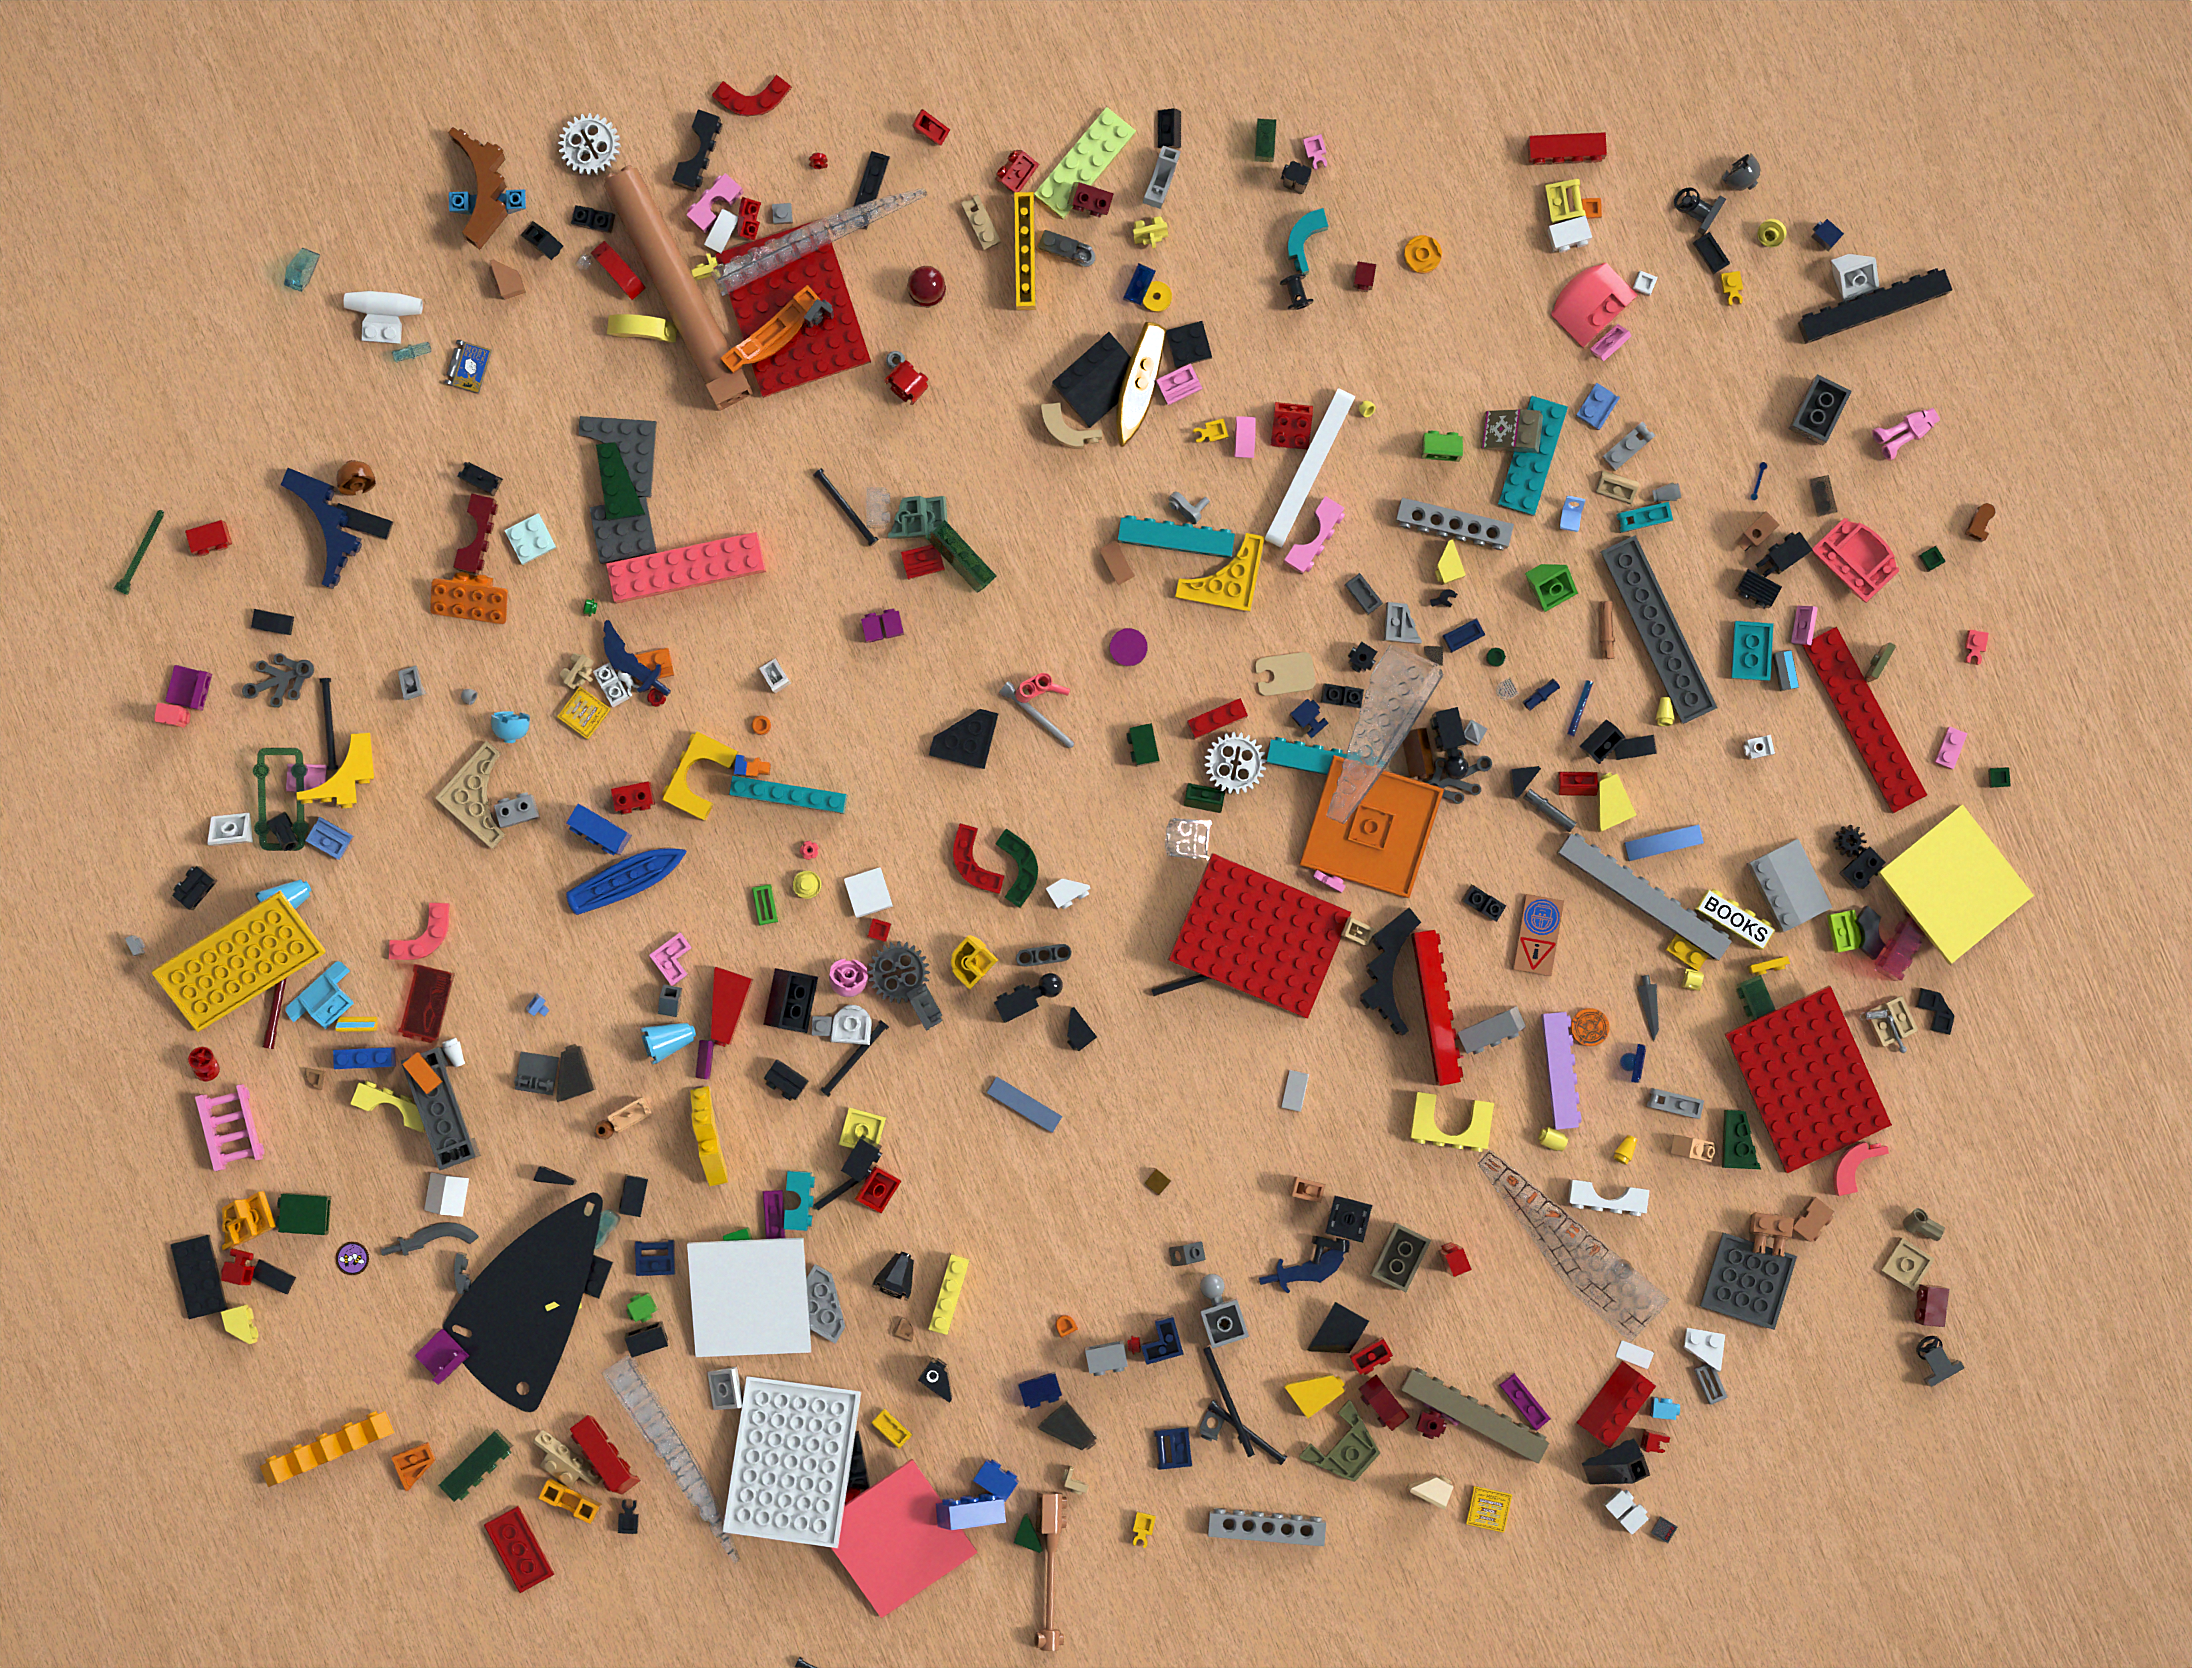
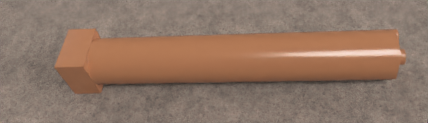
M627 165L621 169L622 172L606 176L604 178V188L716 406L721 411L754 393L741 368L733 374L720 360L730 350V347L639 170L633 168L632 165Z

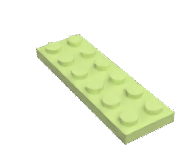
M1106 107L1038 188L1034 196L1064 219L1073 207L1067 204L1073 183L1081 182L1092 186L1133 137L1136 130Z

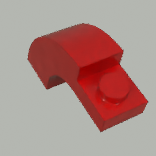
M605 241L591 252V255L631 300L646 289L640 279Z

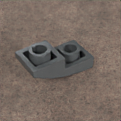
M462 1252L456 1253L454 1277L458 1294H464L465 1291H469L468 1288L471 1285L470 1274L462 1273L463 1270L467 1269L469 1259H466L467 1254Z

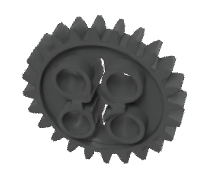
M898 941L897 946L890 942V948L883 945L884 951L877 950L879 956H872L875 963H869V966L873 967V970L868 971L869 974H873L869 981L875 982L871 987L872 989L878 987L877 995L884 993L883 1000L889 996L891 1003L894 998L897 999L898 1004H900L901 998L907 1003V992L922 985L923 981H929L925 977L926 974H930V971L925 970L929 964L923 963L927 957L919 956L922 952L921 950L914 951L915 945L909 949L908 942L904 944V947L901 946L900 941ZM904 955H908L911 958V963L908 966L901 964V958ZM885 960L892 962V969L889 971H885L882 968V963ZM897 967L901 970L910 967L916 968L913 971L902 973L901 978L898 975L887 978L882 977L884 974L897 971ZM908 974H914L916 977V981L912 985L907 984L905 981ZM889 979L897 981V987L893 990L887 987Z

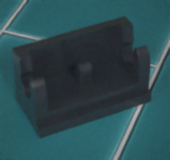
M465 462L463 471H460L457 475L461 480L495 496L503 480L470 462Z
M625 1175L618 1211L620 1214L641 1217L648 1179Z
M663 1321L625 1334V1341L631 1358L668 1346V1337Z

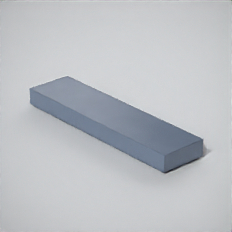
M999 1077L995 1078L987 1092L992 1097L1052 1133L1062 1118L1060 1114Z

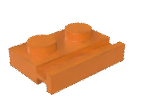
M669 648L634 655L638 659V663H642L652 672L656 669V665L660 664L661 674L658 679L675 675ZM636 678L637 684L642 683L640 680Z

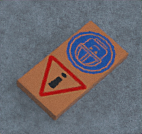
M1530 894L1525 895L1513 970L1552 976L1564 900Z

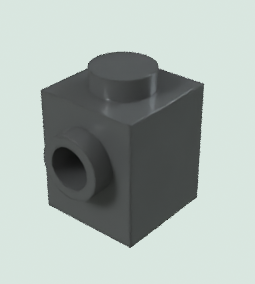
M663 984L659 996L658 1014L677 1017L681 1006L682 988Z

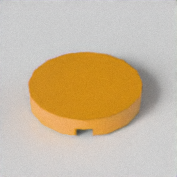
M1426 235L1412 238L1404 249L1405 263L1416 273L1425 274L1432 272L1441 261L1442 250L1440 244L1436 239Z

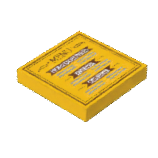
M580 686L557 717L589 740L611 709Z
M1474 1486L1466 1524L1504 1533L1512 1494Z

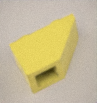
M248 1304L221 1312L227 1332L248 1344L257 1342L258 1331L256 1327H253L252 1319L254 1316L252 1309L248 1308Z

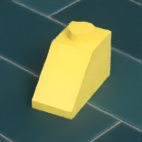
M1453 539L1447 543L1436 566L1437 570L1434 571L1437 581H1441L1442 585L1466 576Z

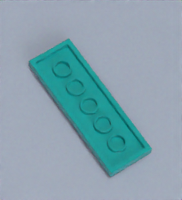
M1531 396L1527 410L1540 411L1543 415L1539 452L1513 453L1499 498V506L1535 516L1568 406Z

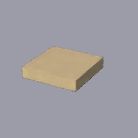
M1900 1238L1881 1271L1915 1292L1935 1259L1905 1239Z

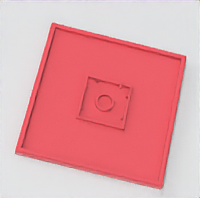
M913 1459L844 1505L838 1548H832L881 1618L978 1553L962 1529L948 1530L938 1527L936 1503H942V1500Z

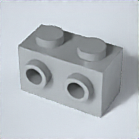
M526 792L516 795L517 799L510 800L505 798L499 800V804L494 805L500 828L540 818L534 795H528Z

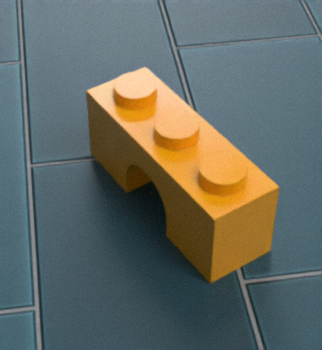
M551 1478L547 1480L539 1496V1499L555 1507L565 1508L572 1512L573 1516L589 1524L594 1521L602 1505Z

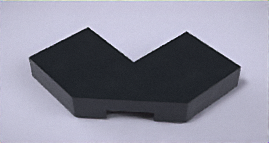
M1920 988L1916 1007L1934 1011L1930 1030L1950 1035L1955 1016L1946 1004L1942 994Z

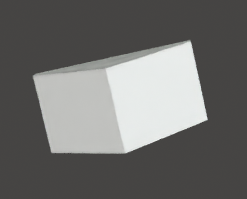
M776 658L759 668L774 693L791 684Z

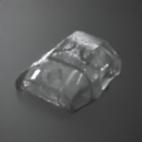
M1170 818L1165 840L1167 856L1209 860L1207 851L1209 828L1212 822Z

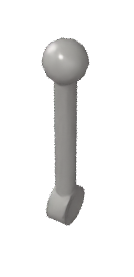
M1889 1015L1886 1020L1891 1025L1900 1046L1899 1051L1905 1053L1907 1048L1903 1046L1894 1025V1018Z

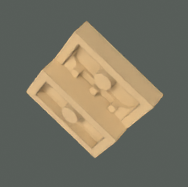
M1902 996L1867 1011L1887 1010V1016L1891 1015L1894 1018V1025L1900 1039L1918 1031ZM1886 1018L1868 1020L1880 1048L1897 1041Z

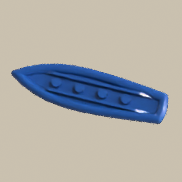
M663 848L646 851L624 859L566 893L568 905L575 915H579L633 896L665 878L680 863L687 851L685 849Z

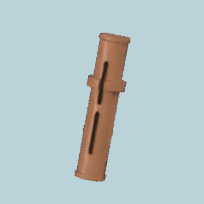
M1601 601L1602 637L1600 642L1602 643V659H1614L1615 637H1613L1612 601Z

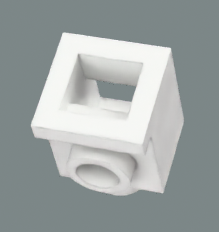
M1771 735L1746 740V745H1743L1745 756H1748L1749 760L1775 754ZM1757 744L1762 745L1761 751L1756 749Z

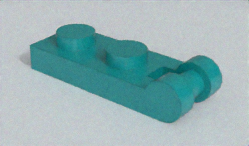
M1669 502L1616 514L1617 520L1620 521L1621 525L1619 527L1620 533L1673 521ZM1632 517L1633 524L1628 525L1627 518Z

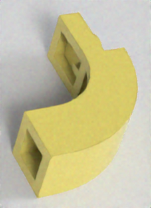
M630 314L609 315L608 335L621 338L643 337L668 343L676 342L677 328L674 323L667 322L665 319Z

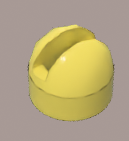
M1362 401L1363 404L1359 405V411L1364 417H1370L1374 413L1376 406L1370 401Z

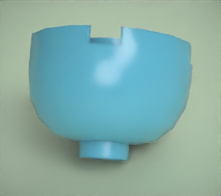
M513 711L494 713V715H491V727L494 734L504 739L505 743H515L517 739L524 737L529 730L530 716L528 714L520 712V716L513 714Z

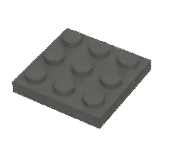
M646 496L639 498L646 514L642 516L608 521L605 504L589 507L600 564L657 553Z

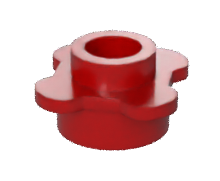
M813 153L809 157V161H811L809 166L815 169L828 167V164H826L828 159L825 154Z

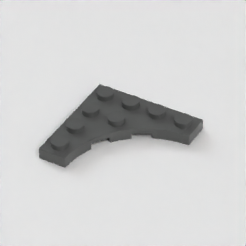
M580 416L579 436L592 438L604 444L615 442L638 497L646 496L651 498L657 422Z

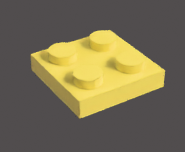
M849 1107L839 1145L854 1149L862 1135L879 1144L886 1117Z

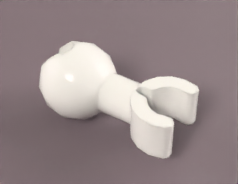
M618 670L617 676L619 680L626 683L628 687L627 694L631 697V686L636 689L639 686L634 684L631 675Z

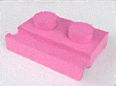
M1191 363L1156 380L1168 406L1203 389Z
M287 764V792L306 791L327 782V765Z

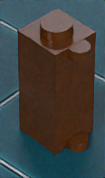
M1419 728L1401 732L1410 778L1417 777L1418 780L1429 778L1430 774L1435 773L1427 729Z

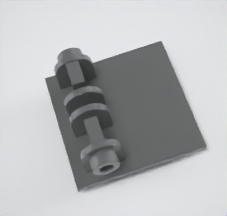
M521 1052L518 1073L514 1080V1084H516L515 1090L553 1095L559 1057Z

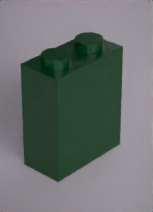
M296 1193L281 1194L277 1202V1207L280 1209V1216H277L276 1228H279L278 1232L312 1235L329 1234L331 1196Z

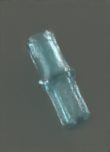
M429 342L413 346L409 344L406 348L394 350L392 352L393 358L396 363L410 358L415 359L416 356L430 353L431 346Z

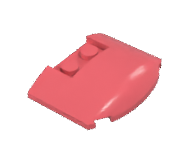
M1602 263L1582 271L1565 286L1556 300L1551 316L1583 348L1638 295L1607 263Z
M1844 518L1812 548V552L1823 565H1826L1852 590L1853 594L1867 603L1899 572V567H1896L1895 556L1890 547L1876 532L1862 523L1848 521L1849 519Z

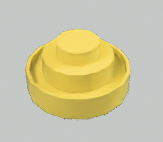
M1767 219L1760 225L1757 234L1758 239L1763 245L1772 248L1782 244L1787 232L1785 226L1779 220Z
M812 871L800 872L793 881L795 893L804 899L816 897L822 887L820 877Z

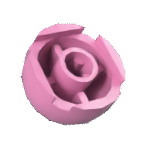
M841 959L831 966L829 974L830 986L838 995L854 997L865 989L868 979L867 968L861 962L854 959L852 961Z

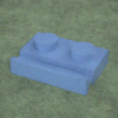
M1596 383L1576 416L1589 425L1594 426L1597 430H1600L1620 397Z
M319 817L305 841L340 860L354 836Z

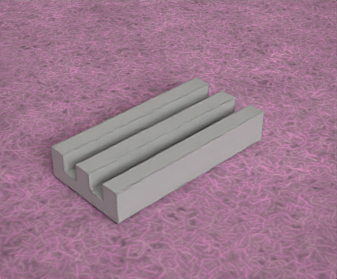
M1704 1364L1694 1368L1709 1405L1728 1398L1721 1380L1713 1367ZM1709 1367L1712 1371V1374L1715 1378V1381L1719 1387L1722 1396H1718L1717 1391L1707 1371V1368ZM1702 1370L1715 1399H1712L1700 1373Z

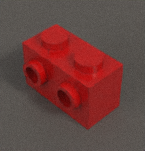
M649 781L611 789L615 812H620L621 815L630 814L633 809L637 808L640 811L649 810L652 805H655L651 782Z
M1383 1337L1349 1355L1360 1375L1372 1372L1374 1370L1373 1367L1378 1364H1386L1391 1360L1390 1357L1393 1356Z

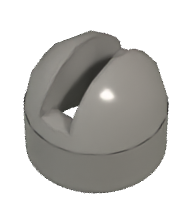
M465 689L461 693V699L464 703L472 705L478 693L472 689Z

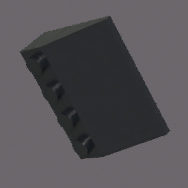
M1108 332L1053 380L1052 386L1091 428L1118 404L1121 385L1131 357L1114 336Z

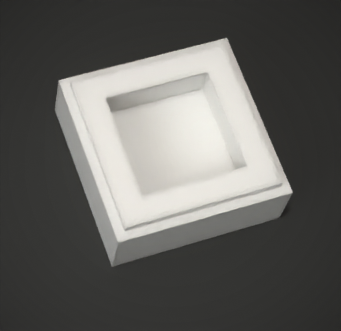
M1639 271L1632 289L1650 296L1658 277Z

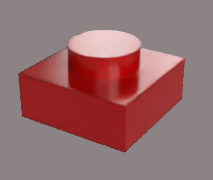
M873 918L868 937L887 942L892 924Z

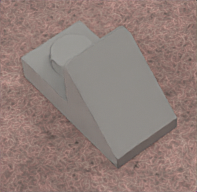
M417 666L398 671L405 701L426 694L421 684Z

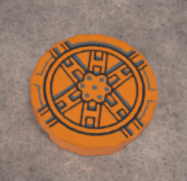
M1587 1008L1577 1012L1571 1022V1033L1574 1039L1585 1046H1596L1602 1043L1607 1038L1610 1030L1606 1015L1594 1008Z

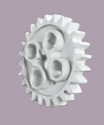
M589 113L588 118L581 114V120L574 117V124L569 121L567 122L569 129L562 128L566 134L559 135L564 140L558 142L559 146L564 147L559 150L560 154H565L562 157L563 161L568 160L566 165L568 167L573 165L572 170L576 172L579 169L581 175L585 171H587L588 176H591L592 171L598 175L599 169L605 173V166L612 168L610 161H617L614 155H620L619 151L616 150V148L621 147L620 143L616 142L620 140V137L615 135L618 131L616 128L611 129L613 126L611 122L606 124L607 119L605 117L600 121L598 114L594 119L591 113ZM592 128H597L598 133L596 135H589V131ZM581 130L585 131L599 157L598 159H595L581 134ZM576 137L581 138V142L578 145L572 144L573 139ZM607 145L606 151L599 152V146ZM584 154H590L588 161H582L581 157Z
M1233 732L1231 738L1225 734V740L1218 737V744L1212 742L1214 750H1207L1211 756H1205V759L1210 761V763L1204 765L1205 767H1210L1206 774H1212L1209 781H1217L1215 787L1222 785V792L1225 788H1228L1229 794H1231L1233 789H1235L1236 794H1239L1240 789L1246 793L1247 786L1250 789H1254L1252 783H1260L1257 777H1264L1260 771L1266 770L1265 767L1261 766L1267 762V760L1261 759L1265 752L1259 753L1258 750L1262 746H1255L1256 739L1250 742V735L1244 739L1242 732L1239 737H1236L1235 732ZM1239 746L1238 762L1241 765L1237 766L1235 778L1231 780L1233 764L1230 761H1234L1236 748ZM1225 747H1230L1233 749V755L1231 757H1226L1223 755V749ZM1250 751L1252 759L1249 761L1243 760L1241 757L1242 752ZM1221 766L1229 768L1230 773L1227 776H1222L1219 773ZM1241 769L1248 772V778L1245 780L1238 777V771Z

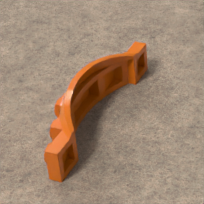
M807 285L771 320L742 343L730 349L720 360L734 374L745 364L755 363L773 355L795 336L805 321L804 316L817 299L820 300V298Z

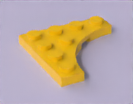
M1246 533L1244 542L1236 557L1216 574L1199 579L1179 578L1175 598L1250 612L1265 536Z

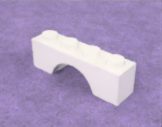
M1570 1179L1568 1203H1572L1574 1208L1584 1209V1205L1591 1206V1210L1596 1211L1610 1208L1612 1213L1622 1214V1210L1630 1211L1629 1215L1635 1216L1647 1213L1649 1190L1627 1187L1620 1197L1606 1200L1597 1195L1591 1182Z

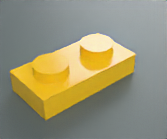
M1675 934L1665 949L1696 971H1699L1709 956L1678 934Z
M1788 956L1749 965L1748 970L1749 973H1755L1758 976L1766 974V970L1774 968V971L1785 969V965L1790 964Z

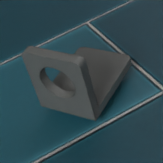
M1202 1241L1169 1248L1173 1267L1206 1260ZM1176 1251L1180 1253V1261H1177L1175 1257Z
M1208 1410L1199 1428V1433L1202 1434L1201 1437L1208 1441H1212V1439L1217 1441L1224 1419ZM1215 1417L1218 1420L1216 1428L1208 1427L1207 1420L1209 1418Z

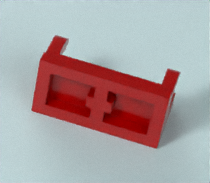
M1644 1429L1640 1448L1648 1453L1650 1451L1664 1453V1449H1659L1660 1441L1669 1443L1670 1437L1665 1433Z

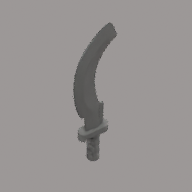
M440 1223L420 1230L414 1234L412 1239L404 1241L403 1237L397 1238V1241H400L399 1244L381 1248L382 1256L402 1251L403 1255L407 1256L409 1251L421 1249L424 1247V1244L440 1237H457L471 1244L479 1236L464 1225Z

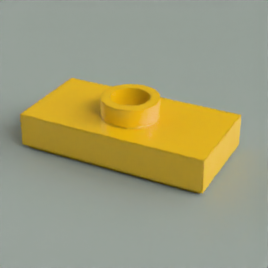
M885 1408L871 1422L898 1449L913 1435Z

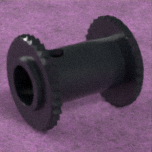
M1305 274L1291 275L1280 282V285H1287L1292 305L1288 306L1289 310L1305 308L1314 301L1306 297L1301 282L1306 277Z

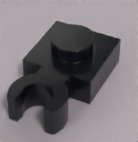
M626 1499L622 1501V1508L625 1513H619L618 1533L638 1534L639 1514L634 1513L637 1507V1500H633L632 1507H627Z

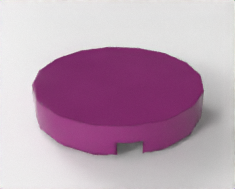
M1132 628L1118 631L1110 642V653L1113 659L1126 667L1141 663L1148 651L1144 635Z

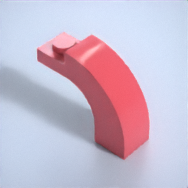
M1861 1142L1848 1148L1840 1156L1834 1168L1833 1186L1835 1195L1842 1196L1858 1192L1855 1181V1172L1858 1165L1867 1158L1889 1154L1888 1147L1881 1146V1143L1869 1145L1870 1148L1868 1149L1867 1142Z

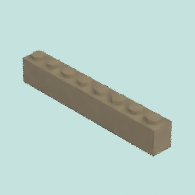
M1418 1367L1416 1370L1412 1368L1409 1370L1400 1387L1402 1391L1539 1464L1550 1444L1546 1441V1436L1537 1431L1535 1434L1529 1432V1427L1520 1422L1518 1425L1512 1423L1511 1417L1503 1413L1499 1416L1494 1413L1496 1409L1487 1404L1484 1407L1477 1404L1478 1400L1470 1395L1467 1398L1460 1395L1461 1390L1453 1386L1447 1388L1443 1385L1444 1381L1435 1376L1433 1379L1427 1377V1372Z

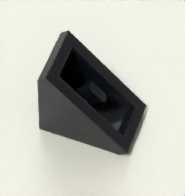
M1539 766L1509 770L1512 796L1515 800L1519 798L1541 770Z

